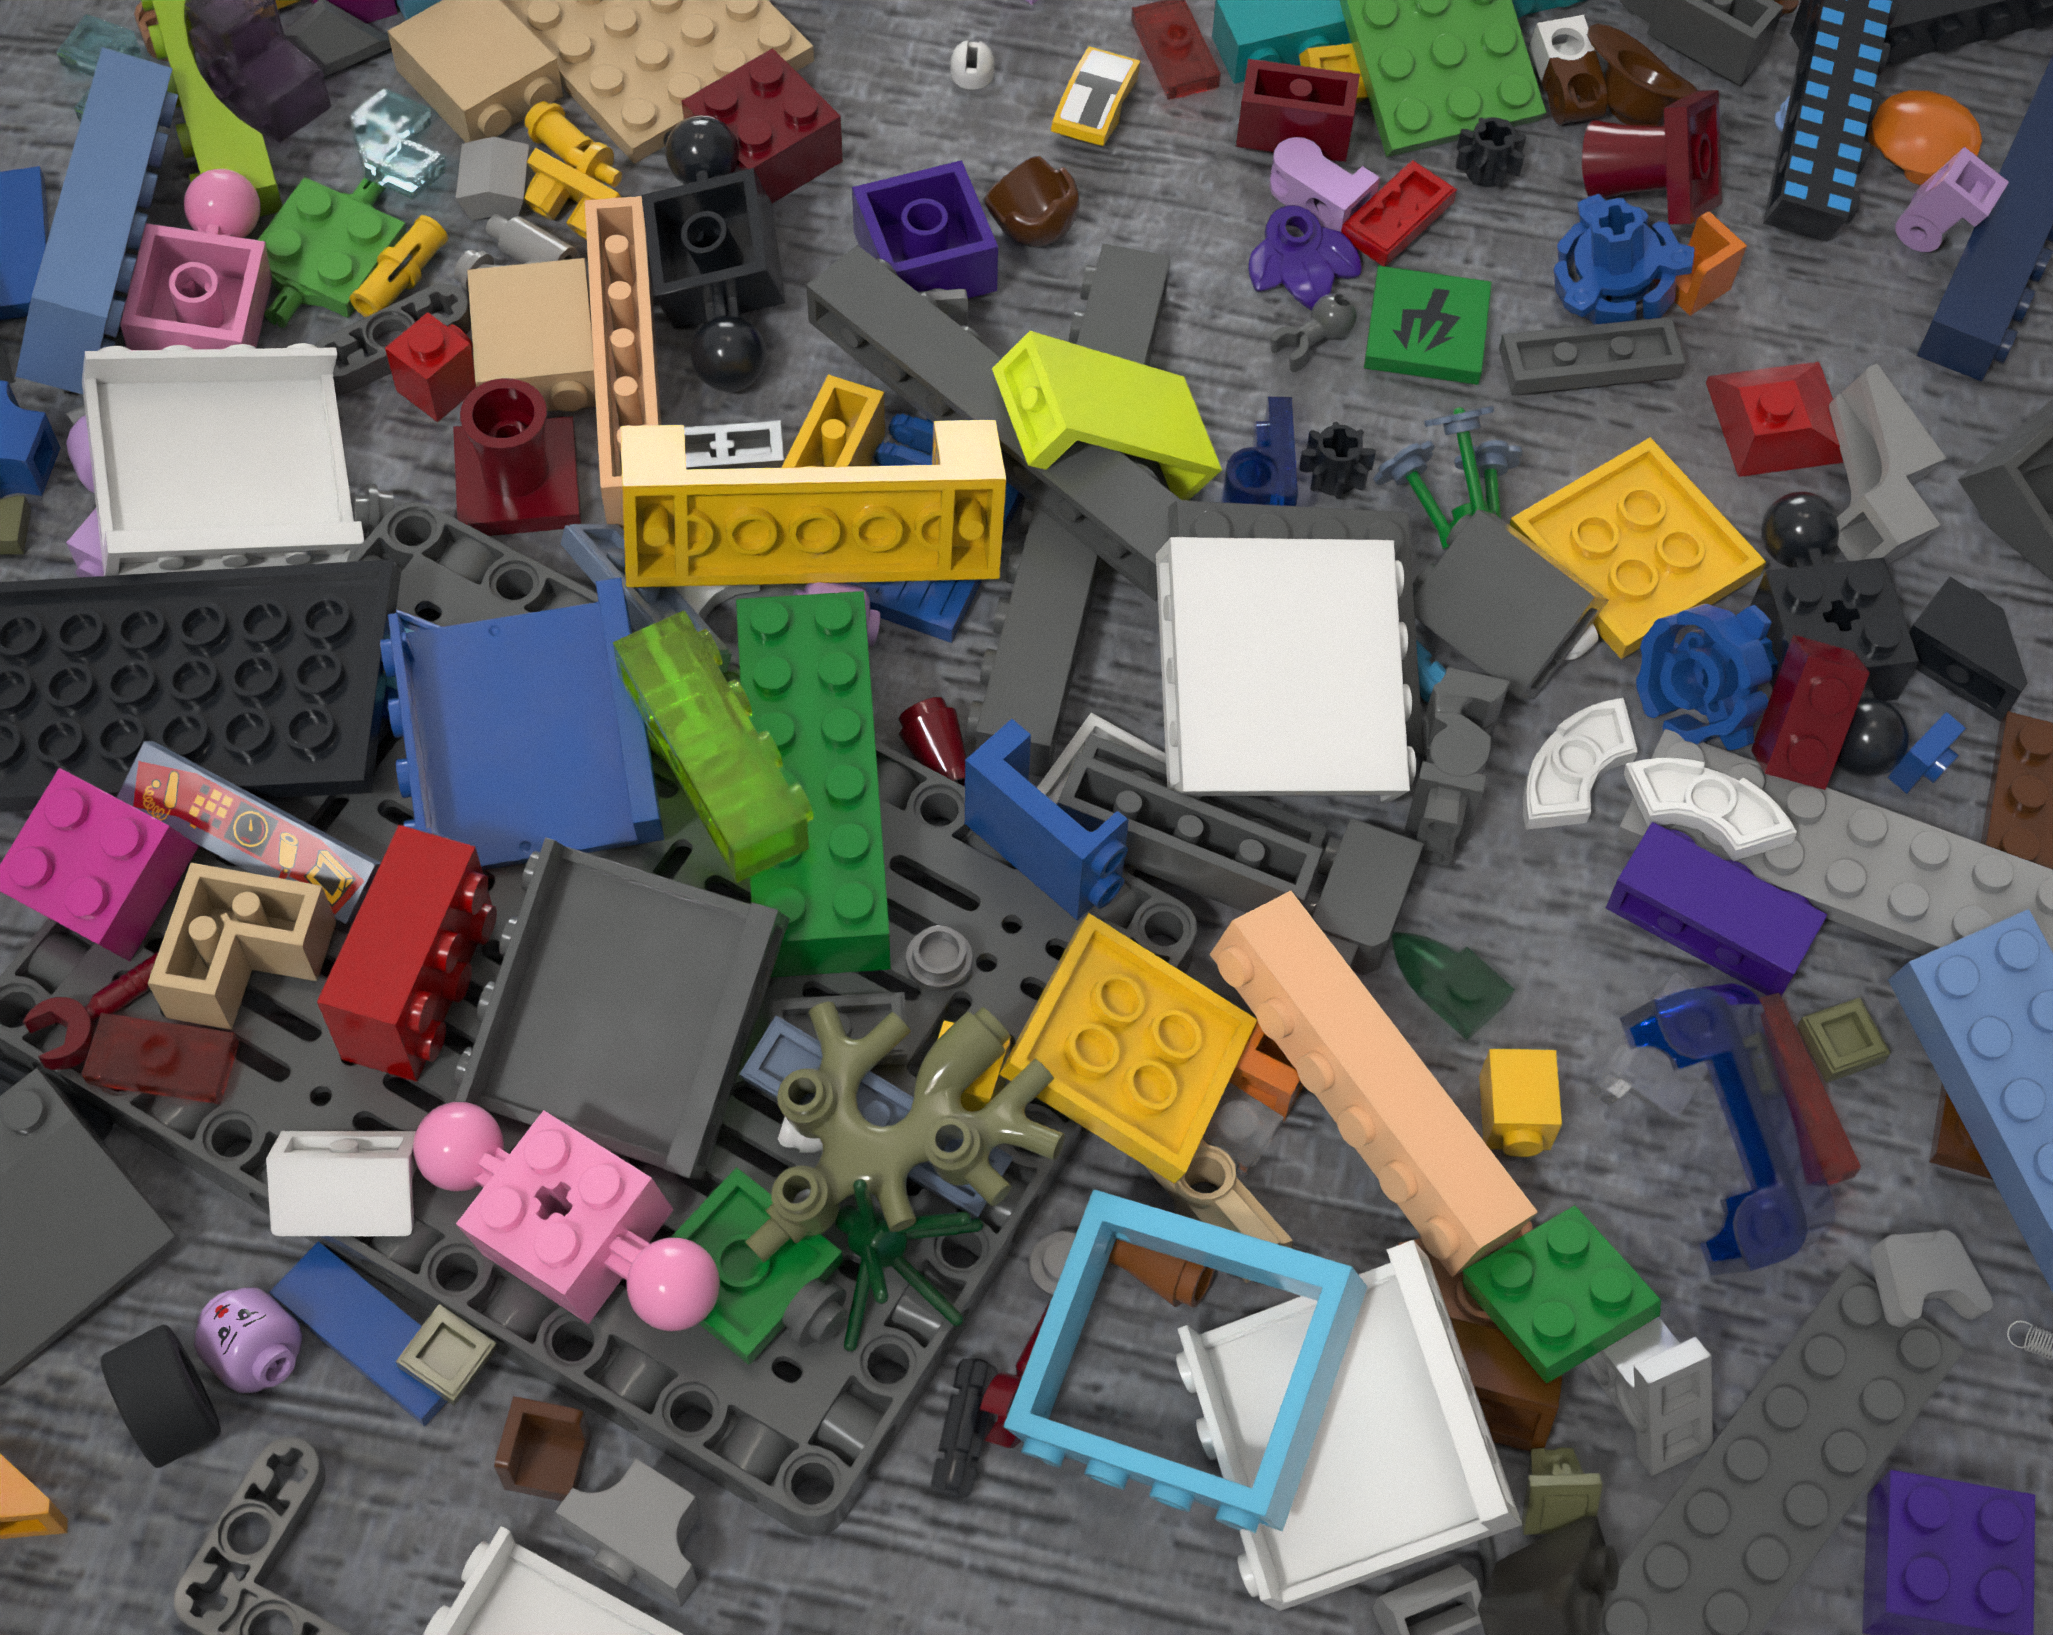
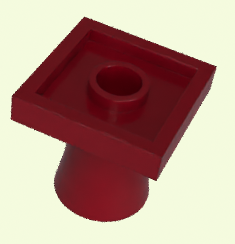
M1719 90L1695 91L1665 107L1664 126L1623 125L1597 120L1591 121L1586 129L1582 148V174L1588 196L1599 194L1603 198L1627 193L1667 190L1668 225L1692 224L1705 212H1710L1721 205L1722 176Z
M494 379L473 389L461 406L460 421L462 426L453 427L457 520L487 536L562 530L565 528V525L582 524L573 416L546 418L547 407L542 394L531 384L519 379Z

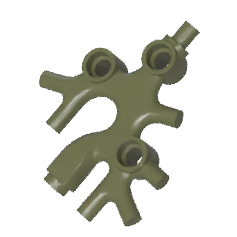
M829 1001L815 1005L808 1013L821 1047L822 1059L819 1070L805 1068L789 1074L779 1087L777 1101L783 1115L800 1135L811 1139H820L823 1145L822 1155L814 1168L802 1165L794 1166L778 1176L772 1188V1204L765 1210L771 1218L745 1242L765 1263L790 1238L798 1244L805 1236L823 1233L835 1222L839 1212V1203L848 1196L855 1194L853 1184L857 1179L865 1180L869 1192L876 1196L891 1232L909 1228L916 1223V1218L906 1194L907 1175L913 1167L930 1161L940 1178L947 1183L953 1185L970 1184L990 1206L997 1205L1008 1195L1012 1186L990 1164L989 1155L994 1147L1001 1144L1013 1145L1052 1160H1056L1061 1152L1065 1134L1033 1122L1025 1115L1026 1106L1054 1080V1077L1043 1064L1034 1059L984 1108L974 1112L964 1109L961 1104L962 1093L1006 1052L1002 1045L1011 1038L1009 1032L986 1008L981 1007L974 1015L967 1011L931 1047L917 1074L912 1107L905 1118L894 1125L884 1127L873 1125L865 1120L858 1109L856 1096L859 1085L866 1074L900 1043L911 1030L892 1011L865 1037L851 1039L846 1035L834 1002ZM809 1093H816L810 1103L799 1105L804 1096ZM954 1139L964 1140L958 1150L944 1152L946 1145ZM811 1189L810 1195L805 1201L793 1204L794 1198L800 1191Z

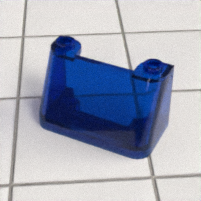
M1734 983L1689 988L1654 999L1620 1017L1631 1050L1642 1047L1659 1050L1669 1058L1673 1071L1701 1062L1706 1063L1751 1190L1720 1200L1725 1213L1722 1226L1713 1237L1700 1243L1711 1276L1753 1271L1786 1260L1824 1238L1833 1226L1836 1214L1834 1200L1765 1010L1757 995L1747 987Z

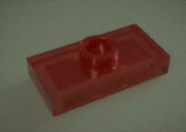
M1161 0L1132 7L1131 22L1168 100L1220 86L1221 73L1185 0Z
M101 1013L81 1075L89 1085L221 1104L239 1041L233 1032Z

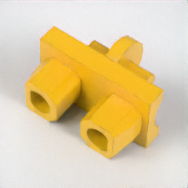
M601 142L593 143L585 152L574 147L567 155V162L577 167L574 169L535 148L527 160L528 165L535 172V176L524 195V201L534 212L553 221L568 198L577 202L578 205L566 224L573 232L587 240L585 200L621 198L619 192L604 185L605 182L612 187H617L622 180V172L612 167L614 163L613 150Z

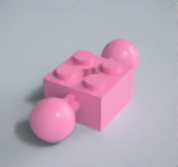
M228 169L208 170L197 176L190 183L185 193L184 212L193 230L145 224L120 323L126 347L130 350H162L173 345H185L194 350L225 349L236 344H247L257 348L272 277L265 242L245 238L254 230L258 223L260 200L254 186L243 175Z
M451 1102L443 1104L428 1113L419 1124L414 1136L413 1154L418 1169L429 1182L448 1191H466L478 1186L483 1187L482 1191L456 1225L482 1255L587 1324L591 1322L623 1278L627 1280V1294L633 1310L645 1323L654 1328L665 1331L685 1330L700 1323L713 1309L719 1294L720 1279L717 1266L710 1254L695 1242L683 1238H665L651 1244L649 1243L674 1210L650 1176L544 1110L510 1154L504 1151L503 1135L497 1121L485 1109L472 1103Z

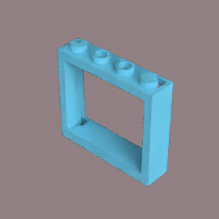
M1093 1189L1003 1427L1024 1442L1021 1453L1038 1458L1048 1465L1060 1468L1064 1457L1087 1464L1084 1473L1086 1476L1111 1487L1124 1490L1128 1479L1151 1486L1149 1497L1172 1508L1190 1512L1193 1501L1218 1509L1215 1520L1241 1531L1244 1529L1256 1534L1258 1525L1262 1524L1283 1532L1368 1286L1352 1266ZM1116 1239L1318 1301L1252 1488L1049 1420Z

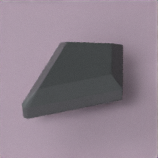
M318 0L280 36L319 79L391 48L387 35L327 0Z

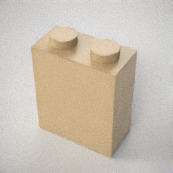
M442 0L388 30L396 70L465 143L500 136L508 128L525 119L527 113L535 104L541 101H547L550 104L563 97L557 57L501 0Z
M585 258L467 270L476 387L487 381L499 378L519 379L531 384L542 394L546 402L547 411L561 410L570 412L585 407H595L590 288Z

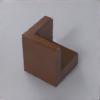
M513 1396L494 1462V1468L504 1490L562 1502L572 1488L577 1490L592 1438L584 1412L575 1408Z

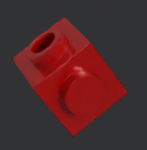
M429 312L385 347L396 391L436 422H439L458 406L476 388L474 359L472 355L473 344L459 327L452 324L447 327Z

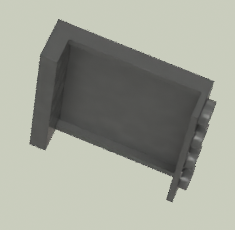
M545 837L541 851H534L524 868L522 889L527 892L518 917L512 916L503 930L499 952L504 956L497 980L496 982L490 981L481 994L477 1007V1019L482 1021L474 1047H467L458 1061L454 1084L460 1088L455 1101L472 1103L487 1111L533 1125L544 1110L607 1150L661 1167L663 1170L703 1180L790 918L773 908L754 902L752 904L744 903L572 849Z

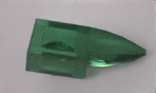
M1394 932L1392 935L1393 951L1397 965L1408 985L1422 1001L1465 1040L1470 1039L1511 1001L1515 989L1468 947H1465L1458 953L1448 945L1429 937L1404 932Z

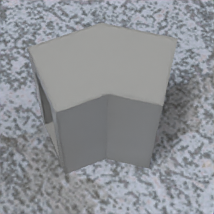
M498 137L462 143L456 200L471 221L492 217L494 214H499L508 220L519 215L524 200L529 144Z
M1460 1564L1377 1597L1372 1607L1384 1635H1454L1488 1621L1477 1579ZM1454 1598L1458 1607L1407 1627L1405 1618Z

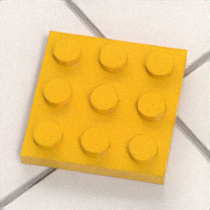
M1651 437L1513 516L1509 523L1516 531L1609 600L1593 621V625L1597 633L1620 659L1640 648L1643 637L1657 619L1702 604H1714L1760 576L1766 564V561Z
M1088 913L1076 928L999 1074L1012 1081L1034 1059H1037L1052 1074L1054 1080L1036 1098L1175 1184L1186 1173L1257 1019Z

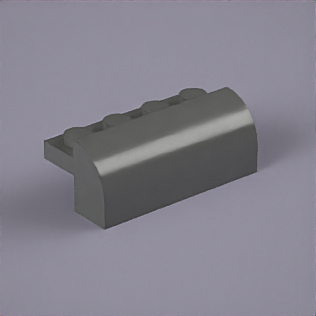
M1089 734L1082 753H1078L1057 802V805L1089 832L1097 830L1116 811H1119L1129 819L1126 840L1128 852L1124 858V865L1245 913L1289 891H1292L1300 903L1303 904L1323 850L1320 847L1328 828L1250 796H1202L1198 800L1167 788L1166 763L1093 734Z

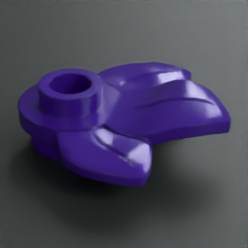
M1288 205L1277 209L1269 217L1265 226V240L1252 251L1249 258L1248 271L1256 292L1267 291L1283 284L1298 302L1312 311L1317 300L1331 292L1334 277L1345 279L1359 277L1361 274V260L1354 245L1343 233L1321 227L1316 216L1308 209L1301 206ZM1290 225L1302 231L1303 236H1291L1287 232L1286 226Z

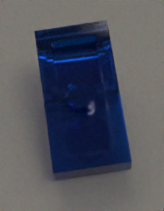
M1268 397L1265 420L1254 422L1253 447L1240 449L1233 453L1227 461L1222 503L1296 506L1298 487L1292 397Z

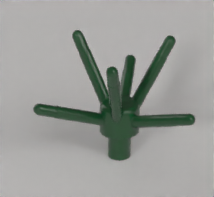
M857 1179L853 1184L858 1208L853 1205L843 1207L838 1212L835 1221L836 1227L848 1236L849 1248L861 1258L844 1339L845 1350L852 1352L858 1346L870 1288H872L874 1299L878 1304H885L888 1301L889 1295L883 1273V1268L892 1267L952 1325L960 1326L964 1321L962 1314L903 1257V1254L907 1247V1240L979 1232L983 1229V1221L978 1218L971 1219L970 1214L967 1212L915 1217L916 1223L909 1228L891 1232L883 1212L874 1210L867 1183L863 1179Z

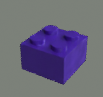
M962 160L852 187L853 230L858 245L875 259L880 258L888 262L896 271L898 277L914 290L926 292L932 289H965L968 298L997 291L998 245Z
M1890 1470L1867 1494L1862 1633L1870 1635H2034L2035 1494Z

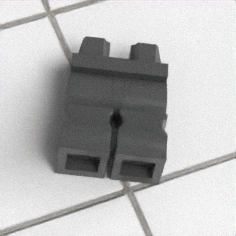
M1447 667L1443 679L1433 686L1421 729L1423 755L1420 756L1419 776L1404 829L1405 831L1417 833L1416 841L1424 843L1419 859L1421 861L1450 866L1455 843L1467 844L1484 792L1487 776L1483 775L1489 757L1491 739L1510 684L1509 680Z

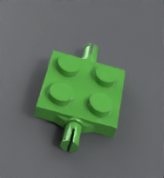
M366 172L364 178L352 194L339 193L304 177L258 238V241H264L266 244L272 284L280 291L270 307L264 312L265 317L273 325H276L278 322V327L285 328L301 304L325 307L346 318H349L355 308L350 302V295L363 284L366 278L378 266L377 257L384 248L394 247L406 234L405 222L372 207L381 193L387 188L386 181L380 175L376 174L374 178V172Z

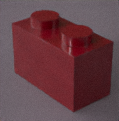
M1248 59L1236 147L1274 152L1277 145L1285 139L1300 137L1316 143L1325 158L1346 162L1360 74Z
M1793 635L1755 737V743H1753L1751 748L1764 774L1826 790L1870 674L1854 651Z

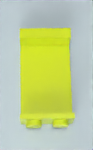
M1029 331L992 368L1028 466L1047 470L1078 440L1159 462L1170 492L1179 499L1188 501L1222 471L1184 376L1033 331Z

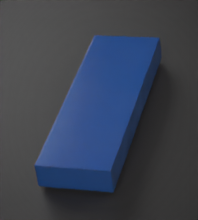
M40 166L0 172V320L28 316L32 293L47 244L49 224L46 184Z
M319 1241L269 1292L291 1316L424 1427L447 1403L442 1397L399 1369L396 1365V1360L422 1326Z

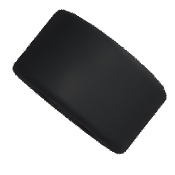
M168 1325L157 1326L101 1356L102 1372L113 1400L137 1446L153 1467L161 1468L213 1441L221 1434L219 1420L206 1389L184 1347Z

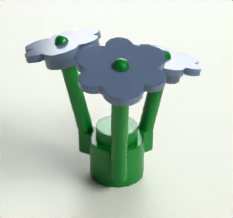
M1493 406L1469 411L1457 407L1453 414L1424 421L1425 427L1443 424L1445 435L1457 434L1461 455L1457 456L1454 462L1456 468L1464 470L1470 503L1454 508L1451 511L1454 520L1450 523L1446 520L1420 476L1428 467L1426 462L1433 456L1432 450L1435 446L1432 441H1427L1421 445L1418 443L1412 444L1402 449L1394 458L1384 462L1378 468L1379 472L1373 478L1377 485L1387 483L1392 479L1395 480L1397 485L1409 482L1437 529L1443 550H1447L1450 547L1446 543L1450 531L1466 514L1473 516L1477 509L1494 513L1501 518L1498 477L1507 473L1508 469L1515 468L1520 464V457L1523 455L1522 447L1508 446V443L1502 440L1486 441L1479 446H1473L1470 430L1481 428L1479 416L1494 412ZM1480 478H1484L1486 501L1483 498Z

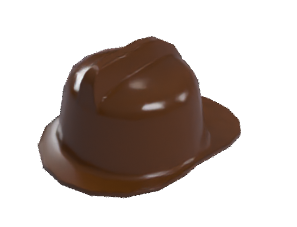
M1594 24L1589 26L1587 37L1591 45L1608 62L1605 75L1608 96L1607 105L1611 113L1624 124L1662 126L1664 123L1665 107L1698 91L1692 83L1674 73L1651 50L1627 33L1609 25Z

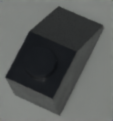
M1949 577L1909 631L1919 660L1915 669L2001 722L2007 711L2010 712L2027 685V679L2004 609L1988 600L1980 591L1967 587L1954 578Z

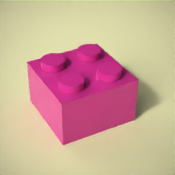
M59 768L0 864V892L130 962L199 846L171 826Z

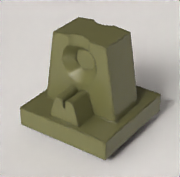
M1559 1447L1555 1450H1547L1545 1448L1531 1449L1521 1521L1524 1535L1594 1533L1602 1480L1600 1473L1584 1474L1573 1448Z

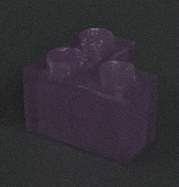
M190 0L184 4L192 27L188 35L194 48L200 54L204 69L201 70L202 77L215 96L220 100L226 97L238 108L243 119L255 130L262 128L276 141L281 143L332 107L322 68L285 39L275 0Z

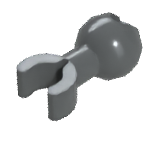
M1334 293L1320 297L1313 306L1311 319L1299 328L1284 326L1274 331L1270 337L1271 351L1277 353L1285 346L1300 345L1295 352L1289 355V362L1292 372L1302 369L1308 363L1310 357L1309 349L1324 337L1327 339H1339L1348 335L1352 330L1357 315L1351 300L1342 294Z

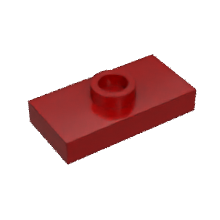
M1412 160L1342 224L1341 233L1352 242L1355 248L1381 266H1387L1454 203L1457 189Z

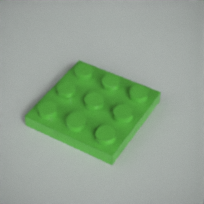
M1512 0L1339 1L1386 157L1459 140L1461 129H1468L1474 132L1475 126L1481 117L1484 119L1490 117L1508 120L1513 127L1540 121L1546 114Z

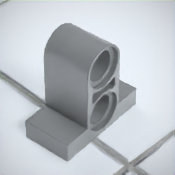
M1657 1317L1585 1360L1594 1379L1636 1431L1637 1457L1651 1476L1704 1453L1712 1446V1360L1709 1352L1696 1337L1680 1344L1661 1319Z

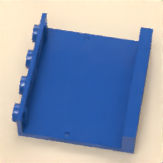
M621 577L595 581L599 602L406 633L398 613L388 614L391 638L381 639L380 648L387 678L396 677L399 696L398 698L388 699V710L394 737L404 736L406 758L396 759V772L402 798L412 797L414 819L404 821V826L475 846L482 870L527 863L534 851H541L545 837L585 853L665 840L628 603Z

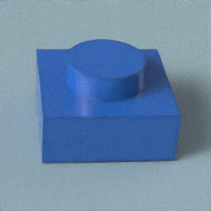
M1946 712L1907 752L1887 778L1906 794L1923 776L1932 783L1936 782L1958 758L1959 755L1950 747L1966 728Z

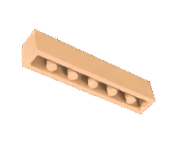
M642 196L585 200L600 488L606 523L618 524L621 528H624L621 426L661 425L652 278Z
M1289 891L1232 920L1210 953V956L1218 966L1221 976L1229 985L1237 990L1257 1017L1262 1031L1276 1042L1297 1070L1298 1077L1304 1087L1315 1094L1336 1122L1343 1139L1357 1150L1376 1175L1385 1195L1397 1203L1418 1231L1427 1251L1439 1259L1451 1277H1454L1508 1243L1538 1211L1294 893Z

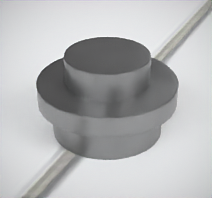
M937 925L924 929L911 940L906 951V967L909 975L918 985L928 990H951L962 984L972 969L973 954L969 942L959 932L947 926Z
M1067 1231L1050 1233L1041 1238L1031 1251L1029 1258L1030 1277L1036 1288L1048 1297H1053L1076 1233Z

